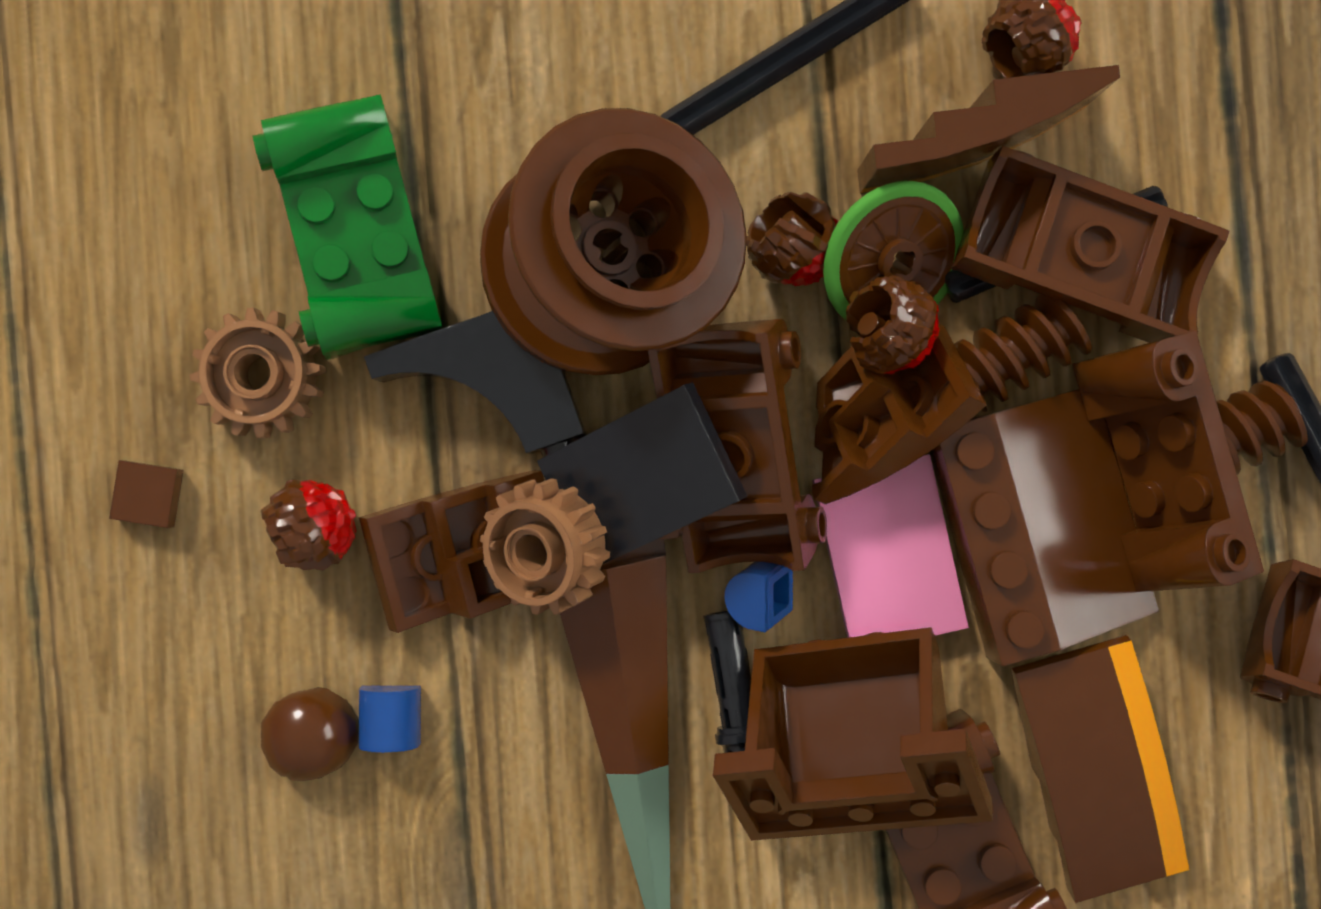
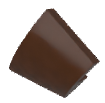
M938 325L940 328L939 336L935 339L930 355H925V360L914 368L897 371L894 374H875L860 366V362L857 360L854 349L851 346L817 382L816 408L818 409L819 417L815 427L814 447L823 453L822 481L812 485L814 500L828 504L882 481L936 448L987 405L943 325Z
M532 470L461 487L359 517L390 631L399 633L451 613L471 619L512 604L511 598L495 587L494 581L483 562V543L480 542V536L484 534L488 524L484 516L486 512L499 507L496 501L498 495L513 490L514 486L535 479L537 484L543 482L544 476L541 470Z

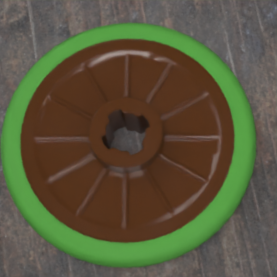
M898 181L885 184L872 190L855 202L835 227L828 242L824 258L823 275L825 289L830 302L839 315L846 320V309L851 303L849 298L853 291H860L870 285V282L874 281L877 277L899 276L907 281H915L917 285L923 287L933 297L938 305L947 294L945 275L952 271L951 268L964 233L961 216L953 202L936 187L917 181Z

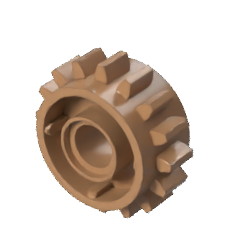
M253 307L247 308L245 320H240L237 316L229 313L224 315L225 327L219 331L207 328L204 334L209 341L204 350L194 349L192 356L200 360L199 371L190 374V381L200 383L203 392L195 399L197 404L212 406L215 409L210 419L214 424L224 425L233 420L232 434L237 436H246L252 424L256 438H270L272 425H275L284 433L294 431L292 418L296 415L310 418L313 413L307 404L312 397H323L324 391L316 386L317 376L327 373L326 366L315 364L313 355L321 349L320 345L308 347L307 342L301 340L304 332L299 322L295 321L284 329L286 315L275 310L270 312L266 322L261 310ZM264 358L270 367V377L263 387L255 390L249 383L248 370L254 361Z
M552 478L538 484L533 479L514 486L513 490L498 495L496 501L499 507L485 513L484 518L488 524L484 534L480 536V542L483 543V562L494 581L495 587L511 598L513 605H528L531 607L532 614L536 615L549 608L554 615L560 614L589 599L593 595L590 588L604 581L605 575L600 568L603 561L610 558V552L605 549L604 534L607 533L605 526L601 525L598 516L594 512L596 509L594 504H588L579 497L578 489L574 486L566 490L559 489L557 479Z

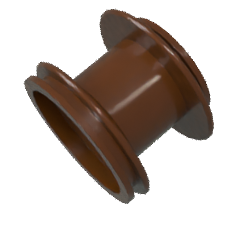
M602 108L577 114L553 127L533 146L521 164L518 173L504 185L492 203L483 227L480 249L483 287L491 310L504 331L523 350L539 361L563 371L585 375H612L628 372L650 363L648 350H659L686 341L707 328L726 308L738 287L745 264L747 234L744 212L735 186L721 162L702 141L680 125L656 114L630 108ZM590 201H597L602 204L606 212L605 218L597 217L590 211ZM629 219H634L641 226L645 237L637 236L631 231ZM599 248H601V249L604 250V252H603V254H602V260H603L605 263H603L602 261L599 260V258H600V256H601V250H600ZM642 262L649 266L652 271V278L640 277L636 269V263Z

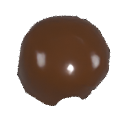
M316 687L294 692L283 697L280 701H276L261 722V748L270 768L281 777H288L291 781L320 779L338 770L348 761L358 744V719L346 699L327 688Z

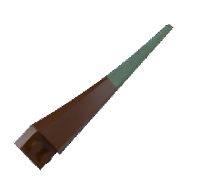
M656 539L602 564L600 570L605 575V579L603 582L590 588L593 595L580 604L560 613L644 907L645 909H671L666 549L664 539Z

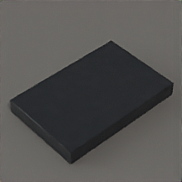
M693 382L682 385L537 461L546 480L551 478L557 479L559 489L563 490L574 486L578 489L579 497L588 504L593 503L596 507L594 512L598 516L601 525L605 526L607 533L604 534L605 549L610 552V558L603 561V564L748 497Z

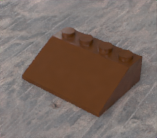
M1079 389L972 418L962 428L929 452L987 658L1001 666L1010 665L1063 650L1159 612L1154 591L1136 592L1120 535L1133 531L1136 527L1105 417L1088 421Z

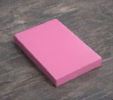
M930 454L920 457L900 471L850 496L828 504L817 501L818 507L822 506L826 514L827 535L825 540L847 638L864 636L873 632L888 633L932 627L934 635H940L969 628ZM822 478L813 479V484L821 482Z

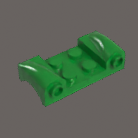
M381 94L261 120L264 133L252 135L262 172L274 169L275 176L280 185L308 292L307 298L310 309L299 311L308 347L320 345L323 356L326 360H330L375 345L423 336L442 329Z

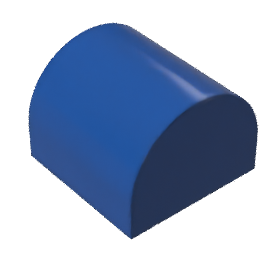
M753 562L728 582L724 596L727 610L732 618L747 629L766 633L793 610V571L774 563Z
M362 685L359 688L360 750L381 753L401 752L416 749L421 745V686Z

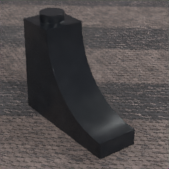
M493 311L364 356L371 379L384 383L413 376H430L457 381L476 390L490 400L512 424L523 444L525 452L528 454L541 451L542 456L545 457L574 442L576 438L587 435L565 371L545 364L523 350L504 331Z

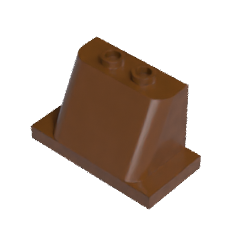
M932 627L888 633L873 632L864 636L832 640L817 639L807 643L754 649L745 751L715 754L713 767L714 779L751 841L993 821L992 798L966 729L948 730L940 652Z

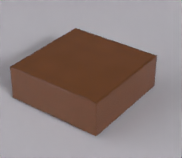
M119 460L109 519L173 528L175 526L184 470Z

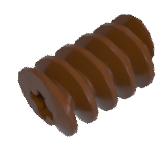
M1041 294L1036 297L1035 307L1024 304L1016 308L1014 319L1005 315L996 319L993 326L994 332L985 327L975 331L973 344L964 339L954 343L985 402L984 393L987 391L994 394L1001 402L1008 400L1005 381L1009 379L1021 390L1029 388L1026 369L1030 367L1042 378L1051 376L1047 358L1051 355L1063 367L1072 364L1068 346L1071 344L1083 355L1091 353L1092 344L1083 324L1062 300H1055ZM987 405L981 411H988Z
M1268 381L1257 382L1252 385L1249 392L1245 390L1237 391L1229 396L1227 402L1224 400L1216 401L1237 475L1241 471L1238 457L1240 454L1251 466H1258L1263 462L1261 445L1273 457H1279L1284 455L1286 450L1283 436L1294 447L1305 446L1308 441L1307 430L1298 405L1287 391L1278 384Z

